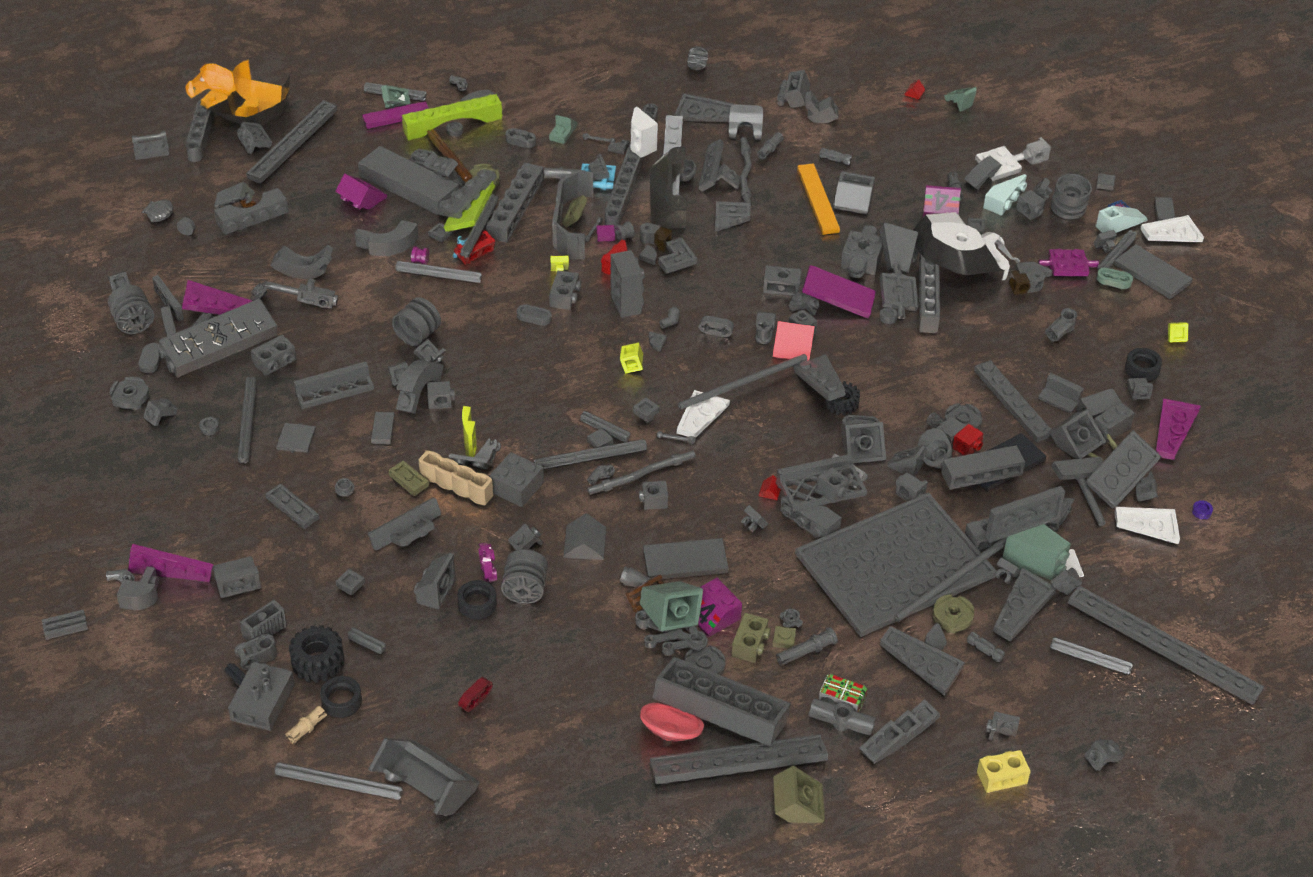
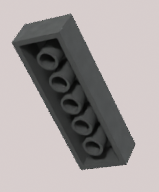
M673 657L656 678L653 699L663 704L670 705L768 746L772 745L786 725L791 705L789 702L676 657Z

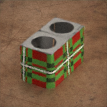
M827 674L820 690L819 699L835 705L847 703L854 711L860 712L867 696V688L847 679Z

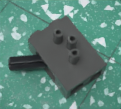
M253 662L245 675L234 663L227 664V667L224 669L225 673L239 686L228 707L231 721L271 731L295 685L293 672L285 668L280 669L269 666L266 663Z

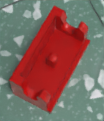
M483 231L468 258L460 255L463 247L460 243L456 245L457 248L454 249V252L466 265L492 252L496 240L487 231Z

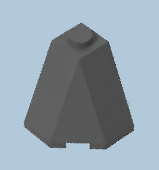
M883 223L880 226V234L887 271L894 273L893 265L900 264L901 273L905 275L909 272L918 232Z

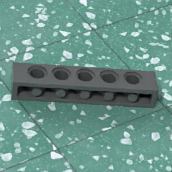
M524 162L521 169H518L515 179H512L509 189H506L504 198L499 201L497 210L493 211L491 220H488L486 224V231H488L492 238L508 243L544 180L543 166Z
M920 254L919 332L937 333L940 319L939 265L922 257Z

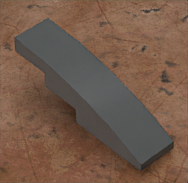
M924 699L911 712L907 710L894 722L890 720L859 749L875 764L923 732L940 717V713Z

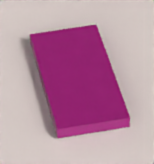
M810 265L807 270L802 293L865 318H869L876 293L875 290L813 265Z

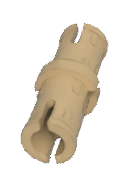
M317 706L306 717H301L299 723L286 732L287 739L295 744L307 732H312L314 726L327 716L326 713H323L324 709Z

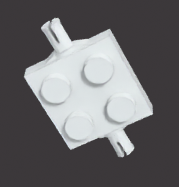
M1005 146L976 155L975 160L978 164L989 155L1002 164L993 178H990L992 181L1020 173L1022 167L1017 161L1024 160L1022 153L1012 155Z

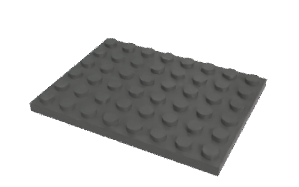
M929 492L798 547L795 550V555L860 637L896 622L894 618L896 613L981 554ZM986 559L908 616L934 605L937 599L944 595L955 596L995 578L997 571Z

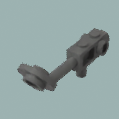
M310 278L307 285L300 284L299 288L264 281L262 284L258 283L251 291L252 296L250 300L262 299L266 295L267 289L297 295V301L332 309V306L337 305L338 295H335V291L315 287V280Z

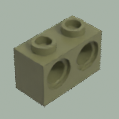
M744 613L732 643L731 656L756 663L758 655L762 656L764 640H768L771 628H768L769 619Z

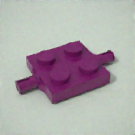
M1049 249V260H1038V264L1049 267L1052 270L1053 276H1089V267L1098 268L1099 260H1088L1084 250Z

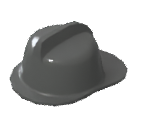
M932 428L924 432L919 438L918 446L924 445L925 447L923 460L927 465L942 468L943 460L953 457L951 444L944 431Z

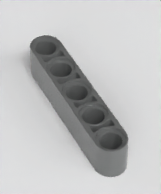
M201 99L197 102L186 141L187 155L191 162H198L203 159L214 120V112L207 111L206 107L200 105Z

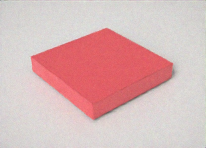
M778 321L772 357L789 360L805 354L807 360H810L815 326Z

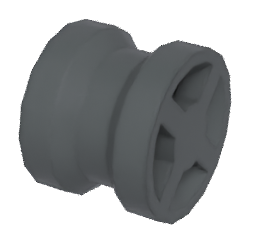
M629 221L614 227L615 235L619 241L626 238L631 239L635 236L634 228Z

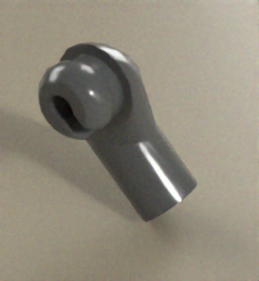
M453 75L450 76L449 83L457 85L460 91H465L468 88L466 79Z
M677 307L670 308L668 310V317L659 321L662 329L678 323L680 311Z
M598 466L587 478L588 483L595 485L599 479L612 477L615 473L614 466Z
M126 569L106 571L107 581L118 580L122 583L124 579L132 581L135 579L133 574Z

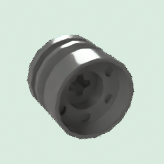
M1070 173L1059 177L1051 200L1053 212L1065 219L1073 220L1082 217L1086 212L1088 200L1092 192V185L1089 180L1081 175Z
M135 285L121 286L109 296L108 308L114 317L117 327L122 332L136 334L144 331L152 324L154 311L140 287Z
M421 297L412 299L392 319V327L402 341L411 346L421 345L441 325V317L438 310L432 303Z
M525 549L510 553L505 561L501 591L504 596L511 601L523 604L534 603L540 600L544 594L548 562L545 557L538 552Z

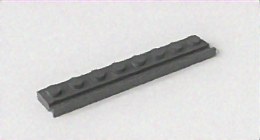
M818 734L774 740L771 746L753 743L651 757L650 766L652 767L655 783L665 784L811 762L816 763L828 760V752L823 740H821V735Z

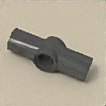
M815 698L809 711L810 717L832 723L833 727L838 731L850 729L870 736L876 722V717L854 711L847 703L835 705Z

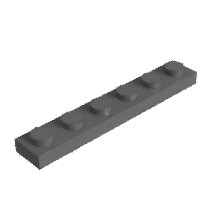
M991 360L975 365L974 372L1036 443L1052 437L1049 433L1051 428Z

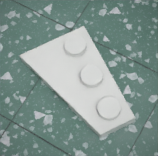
M1189 215L1142 224L1140 229L1149 241L1203 242L1204 236Z
M694 390L691 397L702 394L703 392ZM715 396L686 407L677 427V434L696 438L730 405V400Z
M1115 508L1114 513L1117 527L1179 544L1180 535L1175 509Z

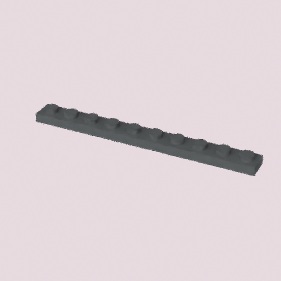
M1078 586L1069 597L1068 603L1252 705H1254L1264 690V686L1081 586Z

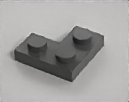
M683 238L666 242V248L670 254L658 258V264L666 274L695 265L698 260Z

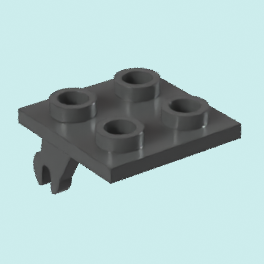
M489 438L475 457L449 454V458L457 462L458 465L469 467V464H473L478 469L488 470V467H494L493 461L496 453L501 449V443L496 439L491 441Z

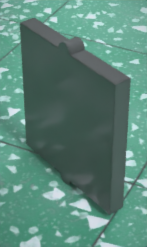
M285 423L276 446L277 450H286L291 453L294 451L308 453L316 426L302 425L301 423Z

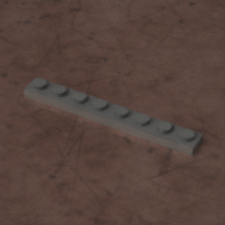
M322 101L246 173L247 179L261 184L337 111V105Z

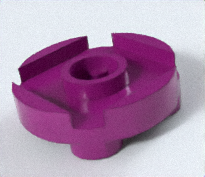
M487 542L479 543L480 566L485 575L483 576V581L493 583V581L497 580L496 568L491 563V561H495L494 550L491 544Z

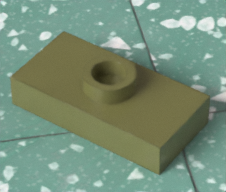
M584 195L571 202L562 221L566 228L577 222L582 216V211L588 200Z
M404 460L388 470L389 476L413 496L429 487V481Z

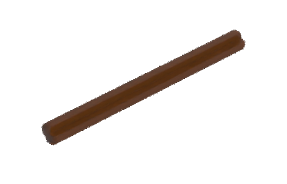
M428 130L429 139L445 158L454 159L458 163L455 171L466 183L468 180H471L473 175L436 130Z

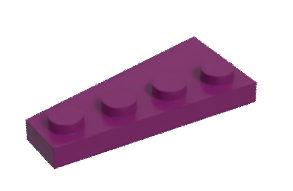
M1163 398L1155 450L1162 458L1175 459L1200 411V405Z
M132 544L128 571L132 574L143 575L148 566L154 567L156 575L160 577L210 582L214 564Z

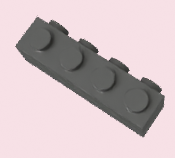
M1016 445L944 459L941 473L949 489H955L1023 475L1025 460Z

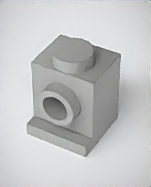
M1041 137L1038 141L1026 145V150H1023L1024 158L1031 165L1049 159L1051 146Z

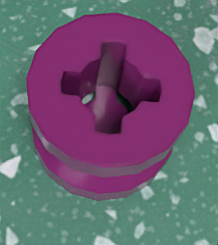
M414 246L411 253V263L427 265L429 248L419 249V247Z

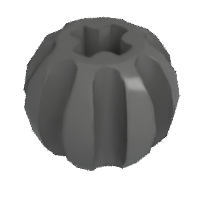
M700 46L692 47L688 54V66L693 70L704 69L708 59L707 50Z

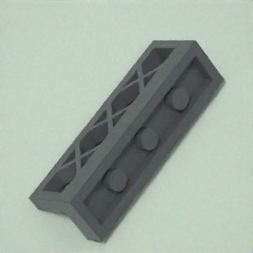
M366 362L294 381L295 394L302 409L374 390ZM367 381V385H357L359 382ZM341 387H349L345 391L339 390ZM326 391L331 392V394L327 396L321 395L323 392ZM308 396L313 397L312 400L305 402L302 399Z

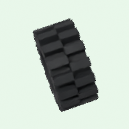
M843 381L846 395L842 397L848 399L842 400L837 398L831 401L826 399L825 403L827 408L831 409L830 412L834 413L836 411V415L842 413V416H846V413L850 415L852 411L856 412L859 407L860 390H857L856 385L852 387L853 383L846 384L847 381Z

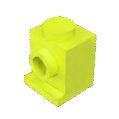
M640 343L621 347L620 361L625 374L643 370V352Z

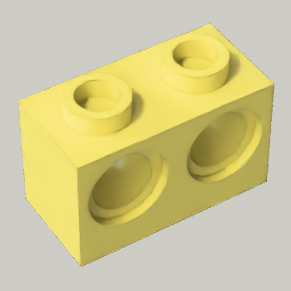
M1021 750L1014 752L1007 751L995 756H985L979 760L977 773L986 793L1027 784L1030 769Z

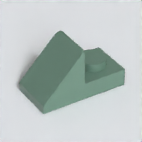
M389 85L381 87L385 108L410 105L408 89Z
M976 87L957 89L944 95L946 101L957 102L959 111L962 112L972 107L977 89Z
M556 115V126L549 134V140L565 144L578 126V123L570 118Z

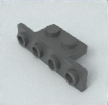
M432 497L370 531L368 537L373 549L377 551L391 542L401 547L408 546L413 540L426 536L429 531L435 529L431 520L441 515L437 499Z

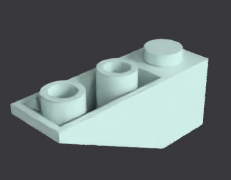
M1024 174L994 185L985 196L983 208L1003 215L1006 210L1010 209L1012 202L1017 201L1019 194L1025 191L1027 175Z
M1111 206L1099 211L1096 227L1102 233L1111 230L1117 233L1143 223L1148 218L1138 209Z

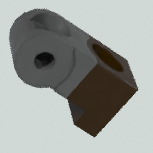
M644 223L640 226V240L643 243L658 246L659 251L665 252L667 250L666 242L672 241V230L655 224Z
M1018 270L1011 271L1008 284L1014 295L1037 292L1043 288L1045 274L1038 270L1019 274Z

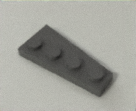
M683 93L674 116H683V121L729 122L730 107L733 103Z
M826 354L794 365V372L828 401L846 395L845 388Z
M1022 568L993 631L1011 642L1056 593V589L1051 584Z

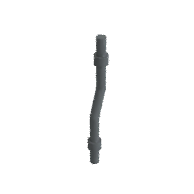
M742 137L740 140V150L744 157L745 167L740 175L741 197L744 199V203H751V190L748 188L747 176L752 167L751 149L747 138Z
M692 450L680 455L677 453L671 455V458L650 464L631 474L612 480H603L600 484L588 487V494L592 495L601 491L607 492L612 490L613 487L634 481L653 471L671 465H680L683 461L695 458V452Z

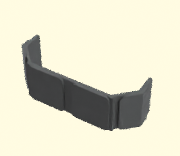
M575 170L566 175L565 178H561L558 183L552 222L553 246L562 256H568L569 260L585 259V234L569 233L560 226L563 205L582 195L593 197V172L585 170Z

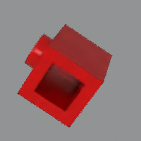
M968 424L954 435L952 449L963 456L978 452L983 446L984 433Z

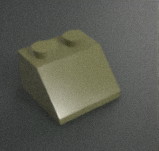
M795 766L774 776L775 814L790 823L825 822L822 783Z

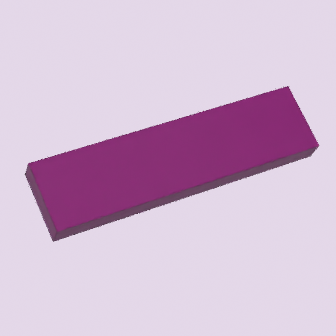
M426 101L362 114V118L366 128L369 129L402 122V115L429 109Z

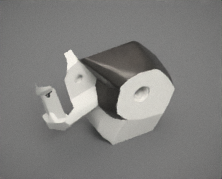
M956 212L925 215L913 229V231L918 232L915 246L922 257L959 274L972 275L1004 271L1002 281L1005 280L1010 268L1009 261L996 249L995 242L999 245L998 248L1010 259L1020 263L1018 258L1012 257L999 235L992 232H986L981 235L975 228L966 225Z

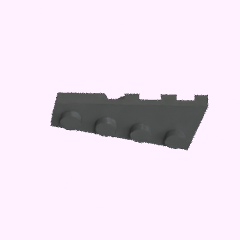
M486 169L480 170L473 179L468 180L461 189L456 190L449 199L441 203L442 206L436 209L439 215L460 219L462 217L461 212L468 210L471 206L470 202L478 199L480 196L479 192L485 190L497 177L495 172Z
M891 626L880 640V646L944 696L964 668L965 662Z

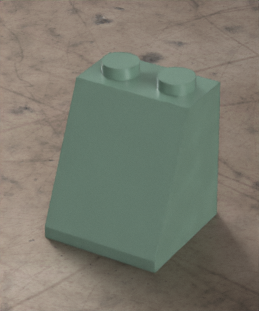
M1043 524L1008 536L1003 559L1017 566L1019 570L1024 568L1036 576L1053 580L1067 568L1066 562L1070 556L1069 549L1071 543Z
M681 581L642 587L640 605L660 631L695 626L699 622L703 589Z

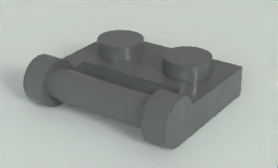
M166 131L138 137L133 135L132 141L136 160L170 155Z

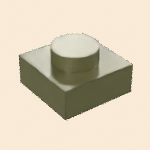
M776 626L773 647L783 649L793 647L796 629Z

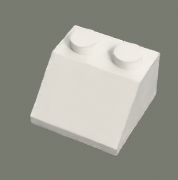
M638 107L634 108L631 121L630 148L642 158L657 150L658 123Z

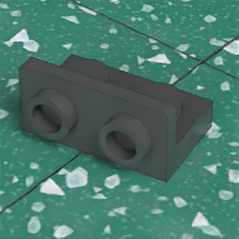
M242 122L237 135L249 154L253 153L255 146L259 148L271 147L272 141L261 124Z

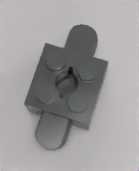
M864 226L861 232L850 230L842 252L841 268L848 269V274L851 277L860 278L864 273L876 274L883 254L881 236H877L878 231L874 226Z

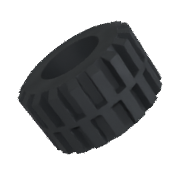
M313 625L309 629L305 627L301 633L297 632L295 638H292L290 641L291 665L294 673L298 674L300 679L305 678L307 682L314 680V683H319V680L324 682L329 677H335V673H339L341 666H344L342 639L330 627L324 628L323 625H319V627ZM316 652H323V653L320 654V655H315V656L311 655V654L316 653Z

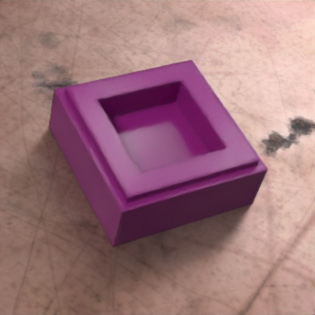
M614 225L596 226L598 242L615 241Z

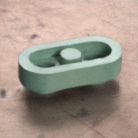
M1101 268L1098 270L1097 280L1103 285L1127 289L1132 286L1133 276L1127 272L1111 268Z

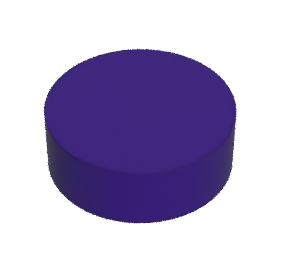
M1203 500L1196 501L1192 508L1193 515L1203 520L1210 518L1213 512V506Z

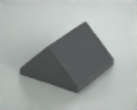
M587 513L566 526L564 558L604 560L606 527Z

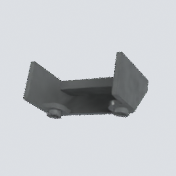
M384 738L368 769L371 772H383L386 774L385 778L394 783L405 781L434 800V806L436 807L434 813L444 816L453 815L476 791L480 783L476 778L423 744L408 739Z

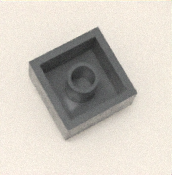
M512 452L489 475L492 479L493 494L520 507H523L544 483L542 466Z

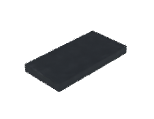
M1022 433L989 449L995 450L1017 445L1025 460L1023 472L1046 461L1047 457ZM1014 477L980 483V485L986 491H989Z

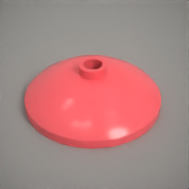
M650 703L643 706L640 712V719L643 724L655 735L667 741L691 740L703 732L704 723L699 717L667 704Z

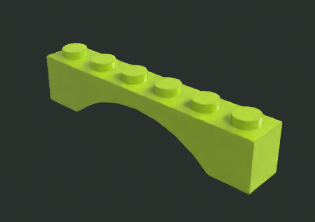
M497 94L411 112L402 115L403 131L408 140L424 137L428 134V130H432L454 119L474 118L486 123L501 120L502 103Z

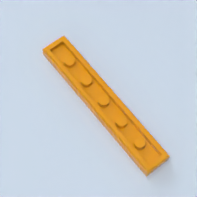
M814 163L798 165L797 171L822 234L839 233L840 227Z

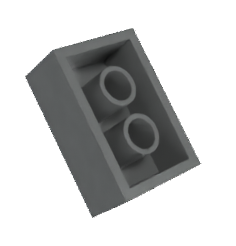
M632 250L611 254L610 295L621 318L642 314V306H644L642 293L645 289L642 279H645L643 268L639 267L638 258L634 257Z

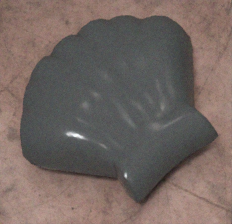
M164 199L156 202L150 201L142 213L147 214L151 222H157L168 218L174 209L171 201Z

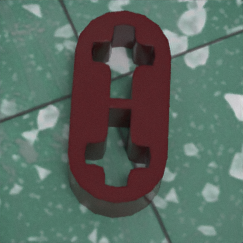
M485 677L479 678L463 693L459 699L458 706L466 712H471L490 694L493 683Z

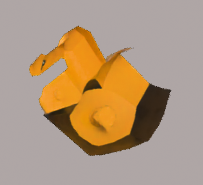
M249 60L239 63L233 71L217 64H205L200 68V73L192 81H188L185 88L187 95L191 98L207 88L211 89L201 99L200 104L206 107L207 111H212L228 121L239 125L242 122H251L264 126L283 114L290 88V73L285 84L279 86L251 80Z

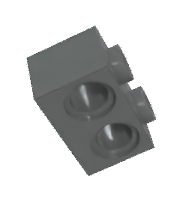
M557 271L549 294L550 307L571 310L573 303L576 304L577 291L580 292L581 290L579 273Z
M280 335L251 350L253 364L265 376L297 360L295 346L284 335Z

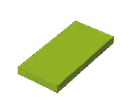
M492 182L485 190L479 192L480 196L478 199L470 202V208L461 212L462 217L460 219L448 217L444 225L445 231L450 232L474 226L495 188L494 183Z

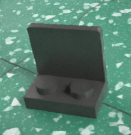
M252 556L213 565V573L220 598L261 588L257 566L255 567Z

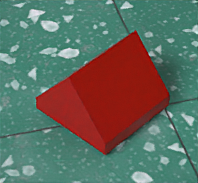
M918 79L910 84L904 95L920 100L925 92V88Z
M774 475L763 481L759 492L760 497L778 500L782 488H778L776 484L777 478Z

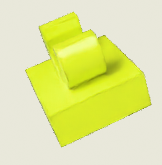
M551 256V271H556L557 274L558 270H569L568 256Z
M1168 323V341H1188V323Z

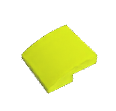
M463 406L464 448L467 456L475 457L477 450L475 421H472L471 407Z

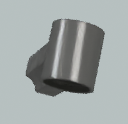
M1071 308L1061 311L1060 317L1045 331L1049 340L1053 342L1058 341L1067 332L1074 330L1077 319L1076 311Z

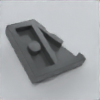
M716 201L715 231L718 232L750 221L751 203Z

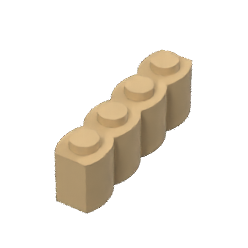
M426 451L418 459L420 474L429 482L437 483L443 489L453 490L459 496L469 497L473 502L481 505H486L493 497V484L489 476L483 473H476L470 467L458 465L454 460L442 458L433 451Z

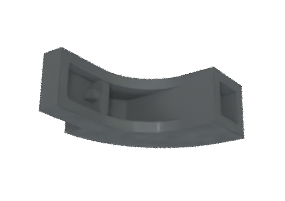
M401 220L398 226L388 233L378 234L357 229L355 232L356 246L368 249L369 255L391 256L404 252L419 237L418 224Z
M327 245L316 255L302 256L293 252L287 246H283L274 255L270 266L292 278L313 279L325 273L327 265L332 259L331 254L334 248Z
M417 360L411 363L403 372L396 389L400 391L396 410L415 414L424 385L429 381L440 382L444 365L424 360Z

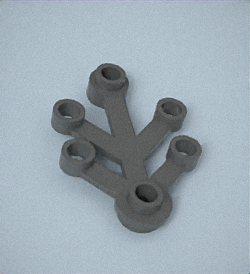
M645 610L638 611L635 614V623L640 629L650 627L660 631ZM695 625L684 627L690 634L683 632L682 628L660 631L663 634L647 635L644 638V644L647 648H654L658 642L675 639L682 640L663 643V654L673 655L675 650L682 648L704 649L708 644V639L703 632L697 630Z

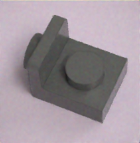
M1146 378L1127 380V387L1132 400L1150 399L1153 384L1148 383Z
M994 711L993 720L988 719L986 732H990L989 740L993 741L995 732L1016 736L1020 717Z

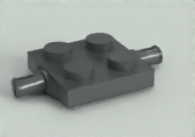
M894 264V273H882L880 275L882 307L897 309L898 318L905 319V310L916 311L919 307L916 278L902 274L901 265Z

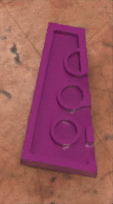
M188 280L182 309L221 315L250 303L252 300Z

